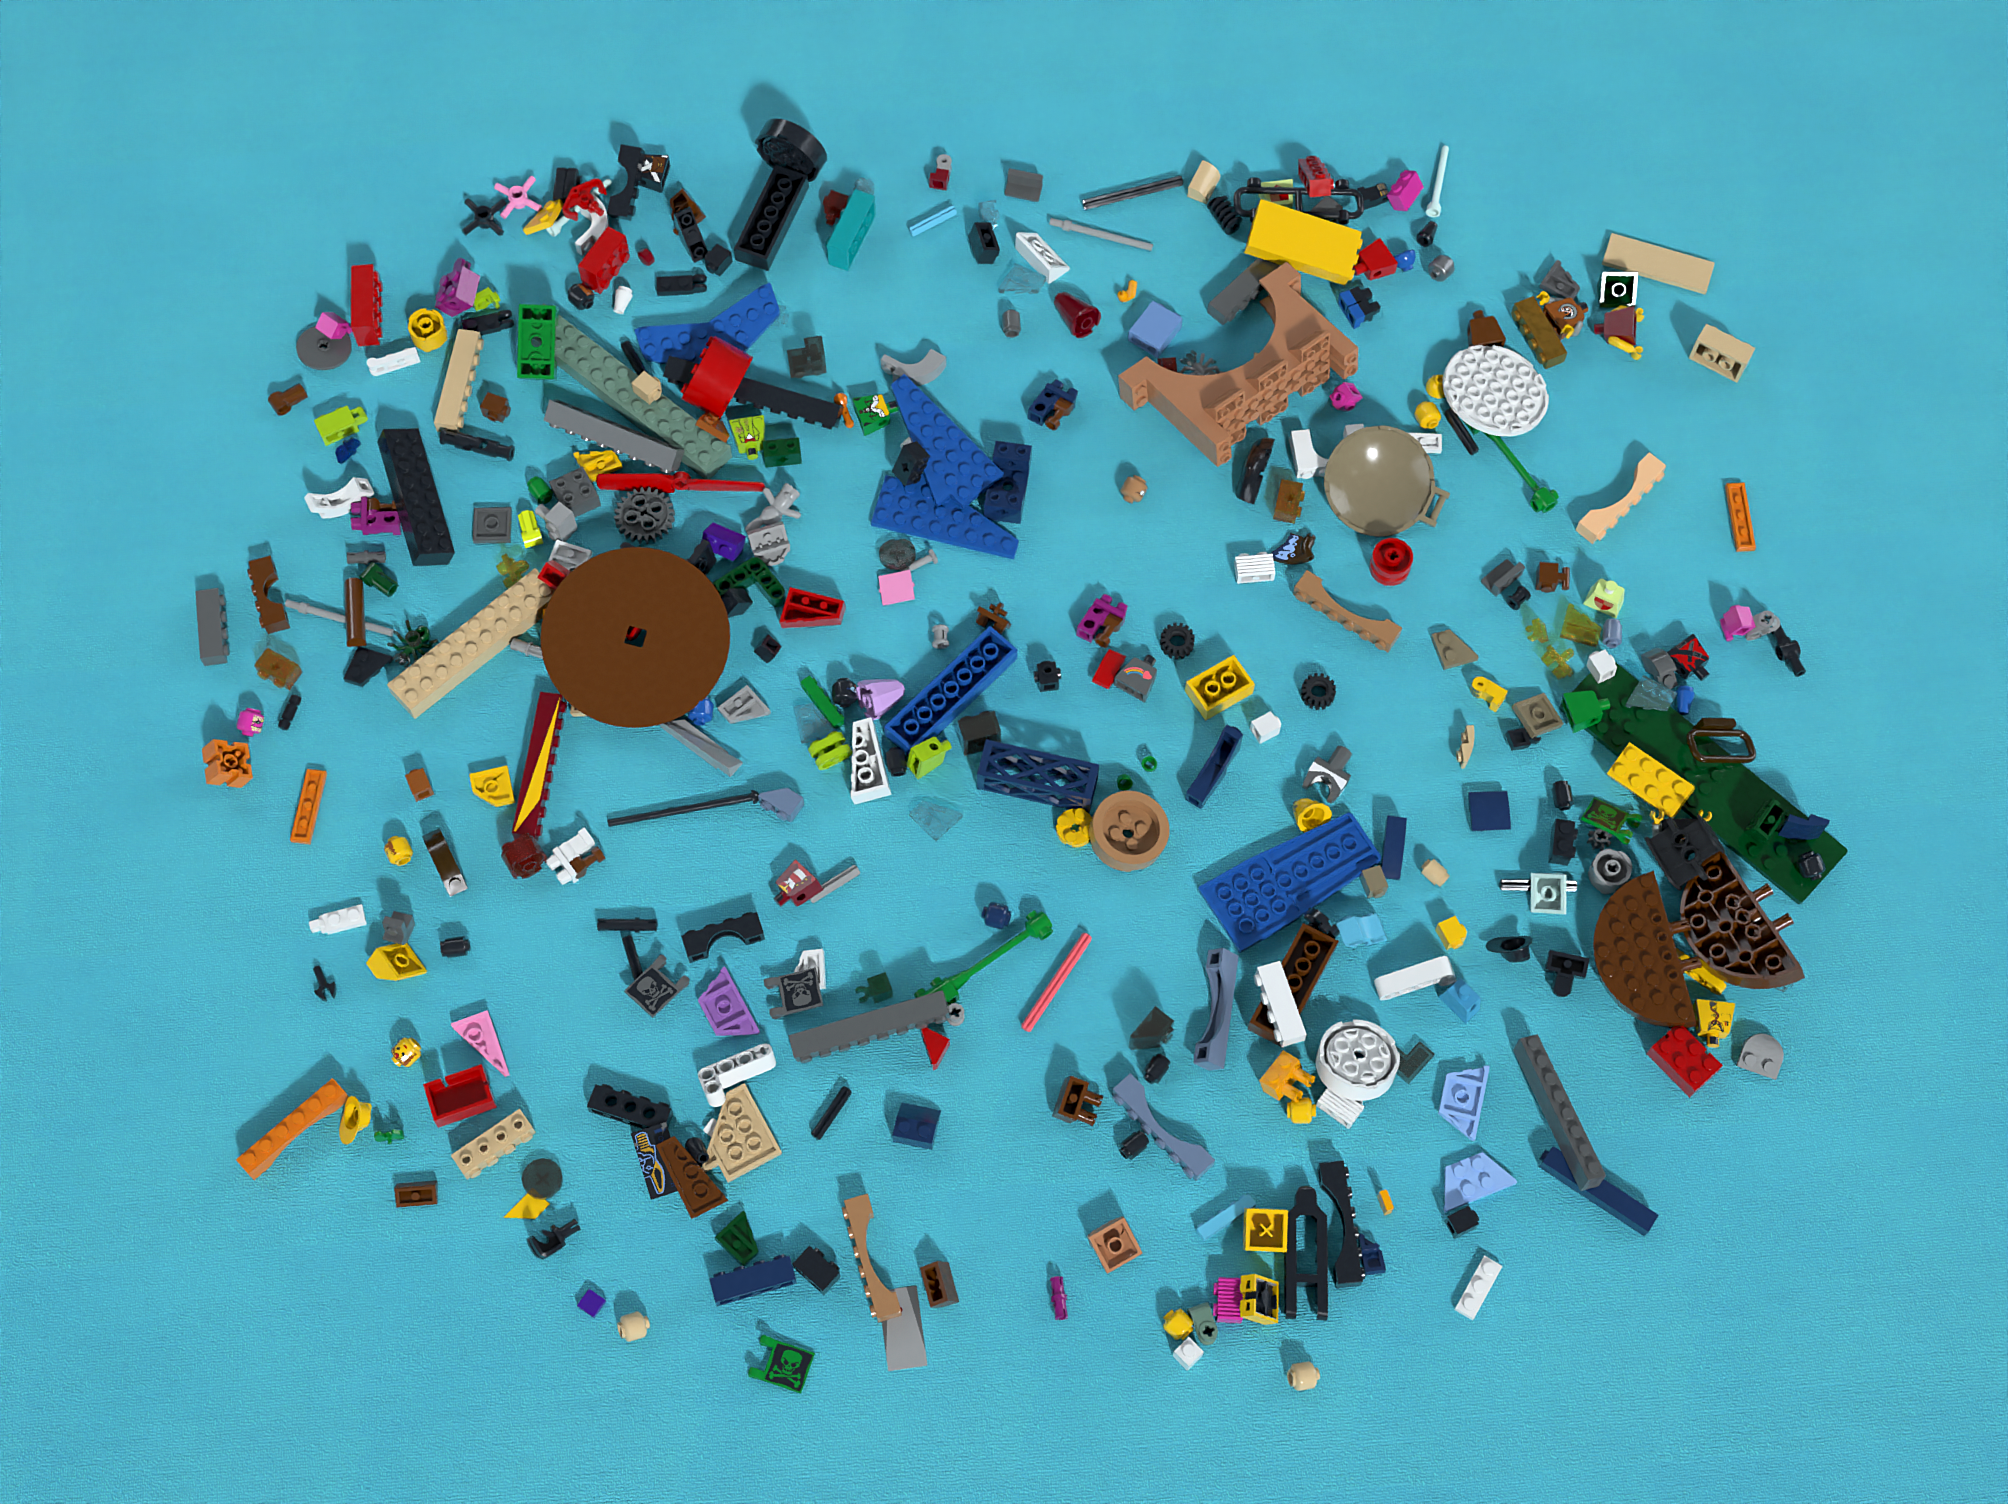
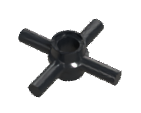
M469 198L464 201V204L475 213V220L461 230L465 236L478 226L482 229L491 228L498 236L503 235L504 231L493 220L494 214L507 205L504 199H501L491 208L484 205L478 207Z

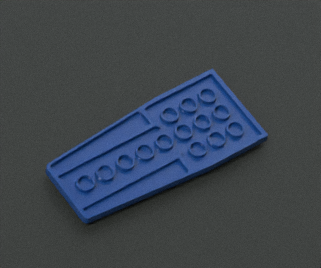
M1346 813L1243 861L1199 886L1198 891L1238 952L1242 953L1295 922L1310 907L1311 909L1315 908L1360 877L1362 870L1372 868L1380 863L1381 855L1353 814Z

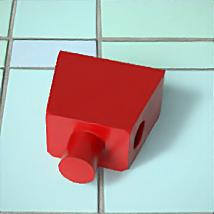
M1379 238L1358 253L1357 264L1352 268V270H1355V276L1364 273L1368 280H1374L1396 273L1398 262L1381 238Z

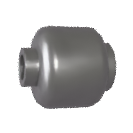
M1445 255L1437 256L1428 265L1430 277L1439 282L1445 281L1455 270L1453 260Z

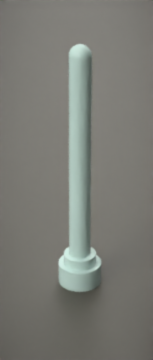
M1446 145L1441 150L1432 202L1427 205L1426 214L1430 217H1438L1441 212L1439 198L1449 151Z
M610 179L602 182L605 189L612 184ZM598 188L591 192L596 197L601 194L598 192ZM576 205L570 211L578 213L580 208ZM563 215L554 222L552 227L546 228L547 232L553 237L557 236L562 226L570 219Z

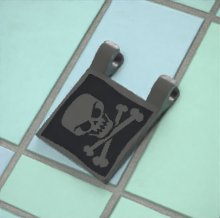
M662 954L624 990L652 1018L676 995L684 990L690 981L684 975L674 984L661 973L659 969L667 963V958Z
M816 967L764 979V986L767 989H773L778 986L780 989L783 1007L771 1008L769 1010L770 1016L773 1019L824 1006Z

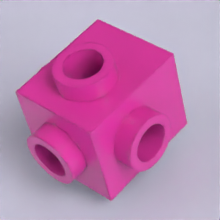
M1347 382L1337 386L1329 396L1334 408L1341 411L1354 409L1356 403L1363 398L1354 383Z

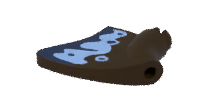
M1290 533L1286 542L1271 552L1273 554V561L1284 564H1303L1313 560L1314 555L1311 550L1316 540L1315 535L1311 536V533H1308L1306 537Z

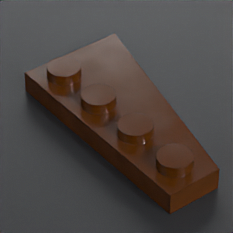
M675 1136L656 1145L691 1219L729 1201Z

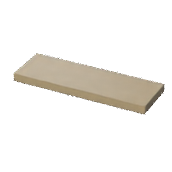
M1611 233L1602 265L1625 272H1638L1639 276L1701 294H1706L1715 264L1708 260Z

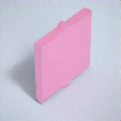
M910 570L878 576L880 584L879 593H881L883 606L915 599L913 589L915 584L912 582Z

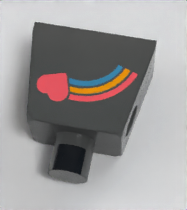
M1146 655L1143 661L1134 657L1115 676L1114 686L1145 703L1157 676V669L1153 667L1156 659L1151 655Z

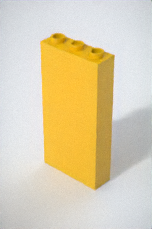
M1260 199L1244 253L1279 265L1287 262L1295 270L1345 286L1348 280H1352L1355 270H1352L1353 265H1356L1359 257L1356 253L1357 249L1360 250L1363 239H1360L1362 232Z

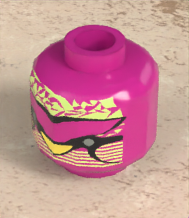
M246 708L240 711L236 727L242 731V735L253 737V734L261 733L264 716L259 710Z

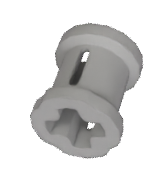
M946 625L933 626L934 641L932 646L937 649L947 648L949 646V641H947L949 628Z
M953 1003L948 1006L951 1017L947 1018V1021L952 1026H959L964 1021V1008L962 1005ZM955 1012L956 1014H959V1016L955 1017V1015H952V1013Z

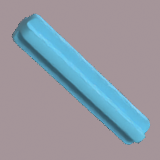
M951 205L910 226L909 232L912 236L924 232L956 215V208Z

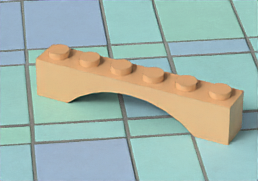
M1649 452L1636 466L1633 486L1629 493L1619 502L1609 507L1590 510L1579 521L1575 531L1591 544L1597 539L1600 541L1606 535V530L1608 528L1612 529L1619 520L1617 519L1620 516L1624 517L1630 511L1629 507L1632 504H1638L1643 493L1647 494L1650 492L1655 481L1660 482L1665 476L1664 470L1666 465Z

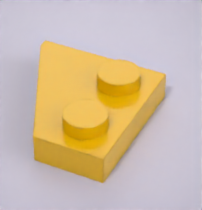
M612 450L603 452L590 451V454L573 453L575 460L580 467L584 468L591 483L596 481L598 474H610L623 468L622 463Z

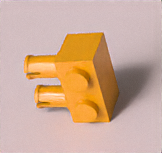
M1283 1050L1259 1081L1263 1092L1280 1101L1285 1095L1297 1103L1299 1101L1297 1097L1301 1099L1303 1092L1293 1087L1292 1084L1297 1080L1306 1087H1310L1311 1084L1309 1082L1313 1084L1315 1076L1302 1069L1299 1059Z

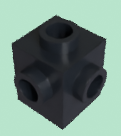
M1043 661L1037 664L1033 675L1035 683L1038 682L1040 692L1059 690L1061 670L1056 667V662Z

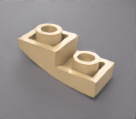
M1467 725L1464 733H1461L1462 744L1459 751H1456L1457 762H1460L1461 769L1466 767L1473 750L1474 725Z

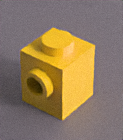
M1456 916L1438 923L1435 929L1446 950L1461 947L1467 936L1466 928L1463 924L1459 923Z

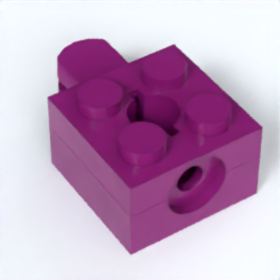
M458 258L454 263L453 271L442 276L440 279L439 292L435 298V308L451 317L466 311L474 305L480 276L470 270V262L465 261L463 258Z

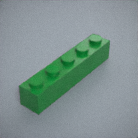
M811 676L806 677L800 681V685L830 726L836 730L844 725V716L838 713L837 707L831 704V700L828 696H825L824 690L818 687L815 678L812 679Z

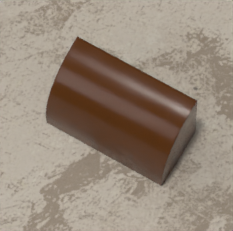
M935 1261L920 1267L931 1308L945 1307L959 1302L948 1262Z

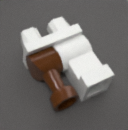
M583 828L572 839L552 850L553 855L546 860V863L552 871L559 866L563 868L562 871L556 874L557 879L563 885L569 881L577 882L579 878L585 876L587 868L595 861L601 863L605 860V856L599 847L595 846V842L587 830ZM591 851V855L585 857L584 859L581 858Z

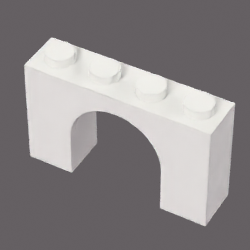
M1363 423L1345 425L1343 437L1345 438L1354 431L1364 428ZM1309 429L1291 431L1289 441L1296 478L1324 477L1328 459L1319 456L1314 451Z

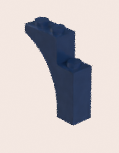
M1228 724L1224 727L1210 757L1186 792L1185 800L1199 809L1203 808L1225 777L1227 767L1240 750L1243 734L1238 728L1231 727Z

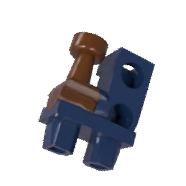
M1057 379L1051 384L1047 383L1045 389L1042 390L1028 409V419L1040 426L1045 422L1049 429L1056 431L1060 426L1059 420L1062 416L1070 415V412L1075 408L1078 391L1074 388H1069L1067 392L1063 391L1064 384ZM1051 409H1052L1053 411H1055V413H1054L1053 416H1049V417L1046 419V417H1047V415L1050 413Z

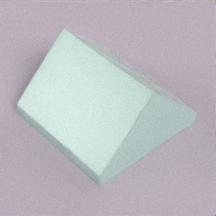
M1531 873V912L1566 914V874Z

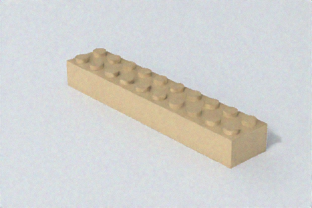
M535 568L387 684L390 693L414 719L507 647L513 638H518L543 618L542 609L547 608L548 602L555 590L537 578L539 572Z

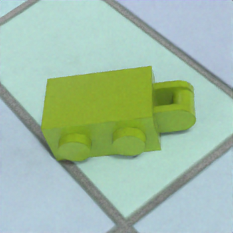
M348 406L337 408L331 413L319 416L314 420V423L325 446L359 432L358 425L365 423L368 417L362 407L349 410Z

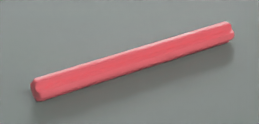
M1082 933L1021 1025L1023 1030L1027 1032L1032 1030L1091 942L1092 937L1090 935Z

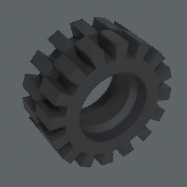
M1176 622L1173 623V626L1169 624L1167 629H1163L1160 639L1161 650H1164L1165 655L1169 654V658L1172 659V656H1175V659H1178L1181 656V659H1183L1185 655H1190V651L1192 652L1195 635L1192 629L1188 630V625L1183 627V623H1180L1177 626ZM1173 636H1181L1185 643L1182 646H1174L1171 644L1170 639Z
M1314 673V676L1309 675L1308 679L1304 680L1301 688L1302 701L1305 700L1304 704L1306 706L1310 704L1309 708L1311 709L1315 706L1316 710H1319L1320 707L1323 710L1326 709V706L1329 707L1331 702L1333 703L1336 685H1334L1333 679L1329 680L1330 676L1327 675L1325 678L1323 673L1318 676V673ZM1314 686H1320L1325 689L1326 694L1322 697H1316L1312 694L1311 689Z

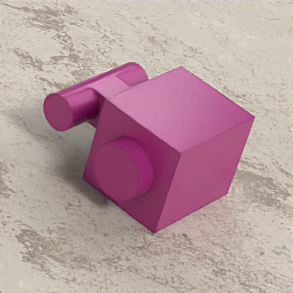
M322 312L315 327L330 339H342L346 332L348 334L352 333L351 326L348 325L349 323L334 312Z
M1740 605L1730 607L1729 611L1723 614L1724 618L1719 620L1726 641L1733 640V635L1743 636L1756 627L1750 608Z

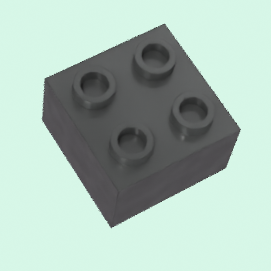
M583 467L549 481L557 502H561L573 511L574 517H578L601 506L599 496Z

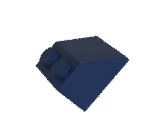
M901 1103L892 1134L893 1142L933 1150L941 1110Z

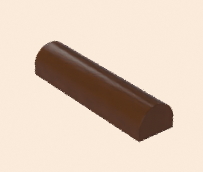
M349 578L344 582L347 647L366 646L363 581L359 578Z

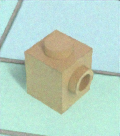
M645 371L632 382L633 392L648 404H651L661 396L660 380L655 376H650Z

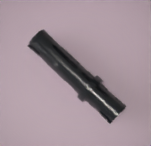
M635 917V919L598 918L597 920L598 931H635V933H640V931L658 930L656 928L658 927L657 919H640V917Z

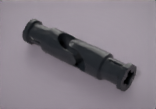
M446 428L440 434V444L442 445L445 443L454 445L458 449L473 451L494 458H505L509 462L514 457L515 446L502 445L498 441L473 437L462 432L455 433L448 431Z

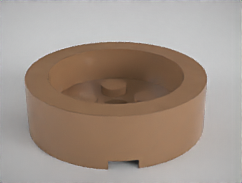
M1121 791L1108 796L1098 806L1089 825L1092 849L1097 857L1109 867L1125 872L1142 870L1152 865L1164 850L1170 831L1168 818L1162 807L1148 795L1136 791ZM1130 829L1132 837L1126 838L1123 835V830Z

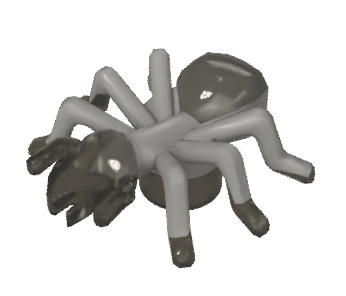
M1191 350V353L1186 354V358L1179 359L1180 362L1188 366H1184L1177 373L1183 374L1186 370L1195 371L1189 375L1224 373L1219 371L1218 366L1207 367L1210 363L1213 365L1217 362L1213 361L1212 358L1202 365L1205 357L1204 353L1201 354L1199 363L1196 362L1197 353Z

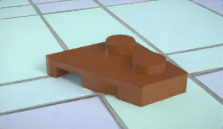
M713 412L704 413L695 424L725 443L730 437L723 421Z

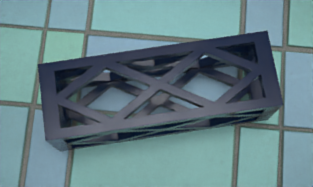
M986 739L977 772V789L1065 809L1083 808L1090 814L1098 781L1099 764ZM1017 754L1021 759L1014 758L1012 755ZM995 761L1006 763V765L1000 766ZM1066 765L1071 770L1061 768V766ZM1016 767L1021 773L1010 775L1005 770ZM1045 772L1056 775L1049 777ZM1038 773L1043 779L1037 780L1033 775ZM1027 777L1031 781L1022 780L1020 778ZM1065 778L1070 784L1059 786L1054 781ZM1006 784H1011L1015 787L1009 788ZM1076 788L1080 792L1071 791L1069 789ZM1055 795H1060L1064 798L1058 799Z

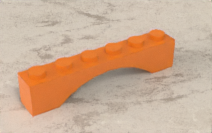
M332 1078L239 1156L236 1161L255 1180L273 1164L279 1154L298 1135L320 1119L338 1110L346 1103L349 1096Z

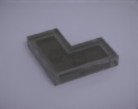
M1420 1041L1408 1055L1396 1046L1400 1054V1062L1396 1074L1406 1083L1410 1084L1435 1054Z

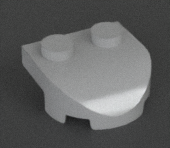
M782 521L747 532L754 556L760 558L767 566H774L785 560V556L790 551V543Z
M1758 1033L1752 1035L1742 1044V1050L1736 1066L1776 1080L1783 1062V1049L1780 1043L1768 1034Z

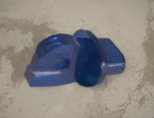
M351 437L348 441H343V445H340L335 452L338 463L343 464L352 455L356 454V449L361 445L359 440Z

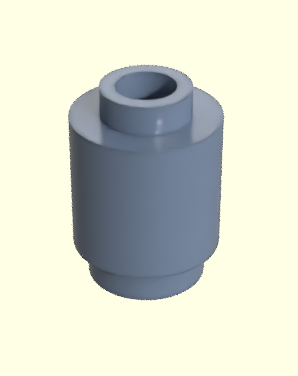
M1607 619L1603 625V644L1609 648H1616L1622 643V625L1618 619Z

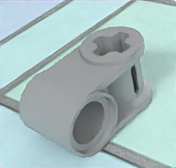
M1763 611L1752 616L1756 627L1746 633L1745 637L1746 640L1751 641L1776 631L1780 627V619L1771 611Z

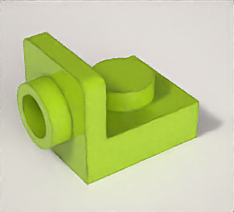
M487 287L476 294L473 308L477 312L480 309H485L492 303L498 310L500 309L499 301L501 300L496 292H492Z

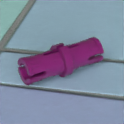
M1059 1276L1050 1278L1052 1288L1051 1302H1053L1055 1320L1068 1319L1066 1308L1067 1295L1064 1291L1063 1277L1061 1276L1059 1279Z

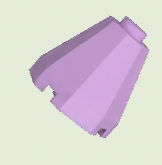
M896 679L863 680L858 682L857 685L859 687H856L858 703L861 709L863 707L866 708L865 716L867 718L871 717L873 721L881 718L896 705L905 693L904 685Z

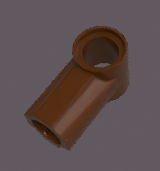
M298 383L284 392L277 391L272 393L268 398V402L277 415L283 416L291 410L293 405L308 398L302 385Z

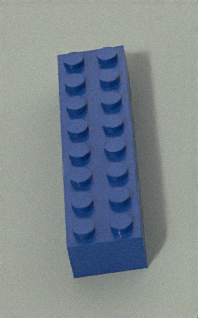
M989 626L884 726L885 736L897 747L904 750L905 754L909 757L912 747L932 737H937L1017 660L1018 649Z

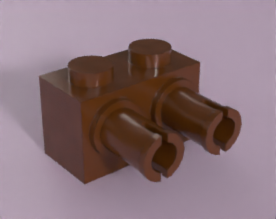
M1069 1076L1064 1079L1052 1117L1067 1123L1079 1120L1093 1126L1096 1121L1094 1118H1097V1114L1081 1109L1083 1101L1100 1107L1102 1103L1100 1100H1103V1095L1087 1090L1089 1082Z

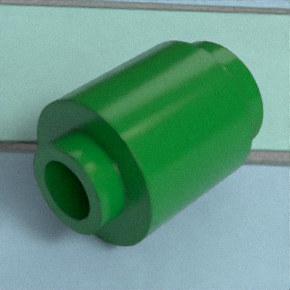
M538 476L531 478L527 486L528 491L539 504L550 502L553 496V491Z

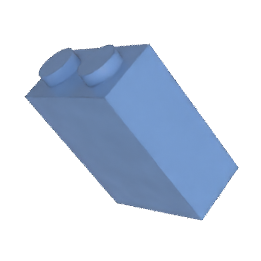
M1152 301L1129 330L1128 341L1159 358L1182 328L1183 318L1179 314L1166 309L1164 305Z

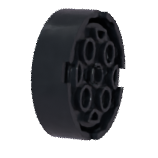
M778 118L768 120L755 140V144L758 145L757 152L770 167L774 168L775 165L808 175V182H812L817 178L827 161V153L817 138L803 127L788 120Z

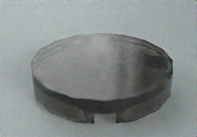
M899 538L900 540L891 539L885 542L879 550V558L882 565L891 570L905 569L912 565L916 558L915 546L910 541Z
M550 1159L534 1160L523 1171V1188L534 1199H549L562 1187V1171L557 1163Z

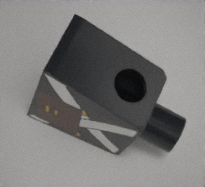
M646 154V162L642 164L641 169L643 171L642 181L638 185L662 193L671 166L669 155Z

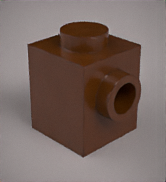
M487 392L480 405L482 415L494 422L499 421L503 423L505 417H508L511 411L508 399Z

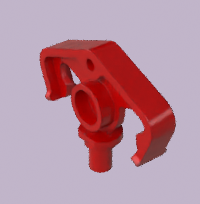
M600 179L589 180L570 190L562 207L566 218L578 221V213L570 211V208L576 205L584 210L588 209L590 213L595 212L599 216L604 214V210L599 207L597 201H594V197L590 193L593 187H597L599 193L607 194Z

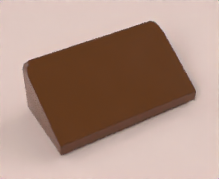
M437 1180L398 1183L394 1187L396 1208L438 1204Z

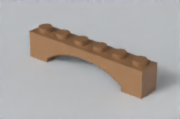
M1306 570L1294 587L1293 595L1299 601L1306 602L1315 611L1324 613L1330 620L1337 621L1345 629L1357 633L1361 639L1375 644L1379 650L1390 651L1400 637L1402 627L1387 618L1385 621H1377L1349 612L1328 595L1322 586L1323 579Z
M864 1194L844 1200L845 1207H842L844 1219H849L851 1225L847 1229L850 1239L854 1238L856 1246H853L855 1258H860L861 1265L858 1266L861 1278L865 1277L867 1282L864 1290L866 1297H871L873 1305L869 1306L872 1318L876 1317L879 1323L902 1316L896 1291L890 1292L882 1284L874 1272L868 1257L866 1246L867 1228L870 1219L874 1218L869 1196Z

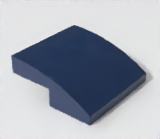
M1507 791L1468 792L1471 831L1511 830Z
M1789 814L1780 827L1778 836L1798 840L1819 838L1830 820L1810 814L1807 820Z

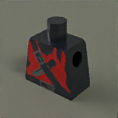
M1694 634L1667 652L1676 666L1677 670L1675 672L1682 678L1688 679L1695 674L1700 681H1703L1710 675L1704 668L1709 661V656Z

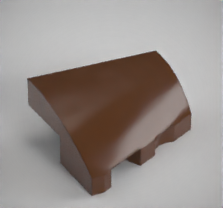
M683 188L670 199L673 221L675 213L691 207L697 224L706 218V215L691 195ZM675 227V229H673V232L676 235H678V232Z

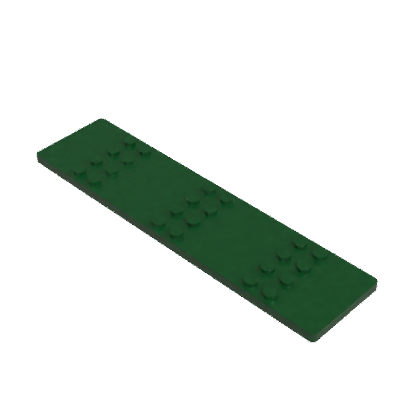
M1616 662L1615 676L1603 682L1597 683L1590 672L1572 692L1592 690L1595 692L1598 700L1608 698L1610 709L1602 711L1603 715L1599 723L1584 730L1617 757L1620 756L1630 742L1692 784L1695 790L1681 809L1693 819H1698L1697 815L1700 810H1703V818H1706L1710 811L1712 818L1707 823L1712 827L1718 839L1794 902L1802 904L1848 852L1847 848L1826 831H1823L1819 838L1808 840L1778 836L1779 829L1789 814L1805 820L1808 817L1743 764L1703 763L1697 761L1692 756L1686 740L1687 733L1693 729L1694 725ZM1560 704L1559 709L1565 714L1562 704ZM1708 736L1694 737L1697 749L1701 754L1730 755ZM1774 798L1786 807L1788 812L1770 839L1757 843L1745 834L1744 830L1750 824V821L1763 802ZM1812 850L1814 853L1821 855L1826 866V870L1821 873L1822 877L1813 881L1810 878H1802L1796 865L1799 855Z

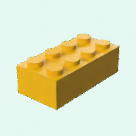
M1630 742L1607 772L1608 777L1656 810L1663 811L1665 816L1674 819L1695 790L1692 784Z

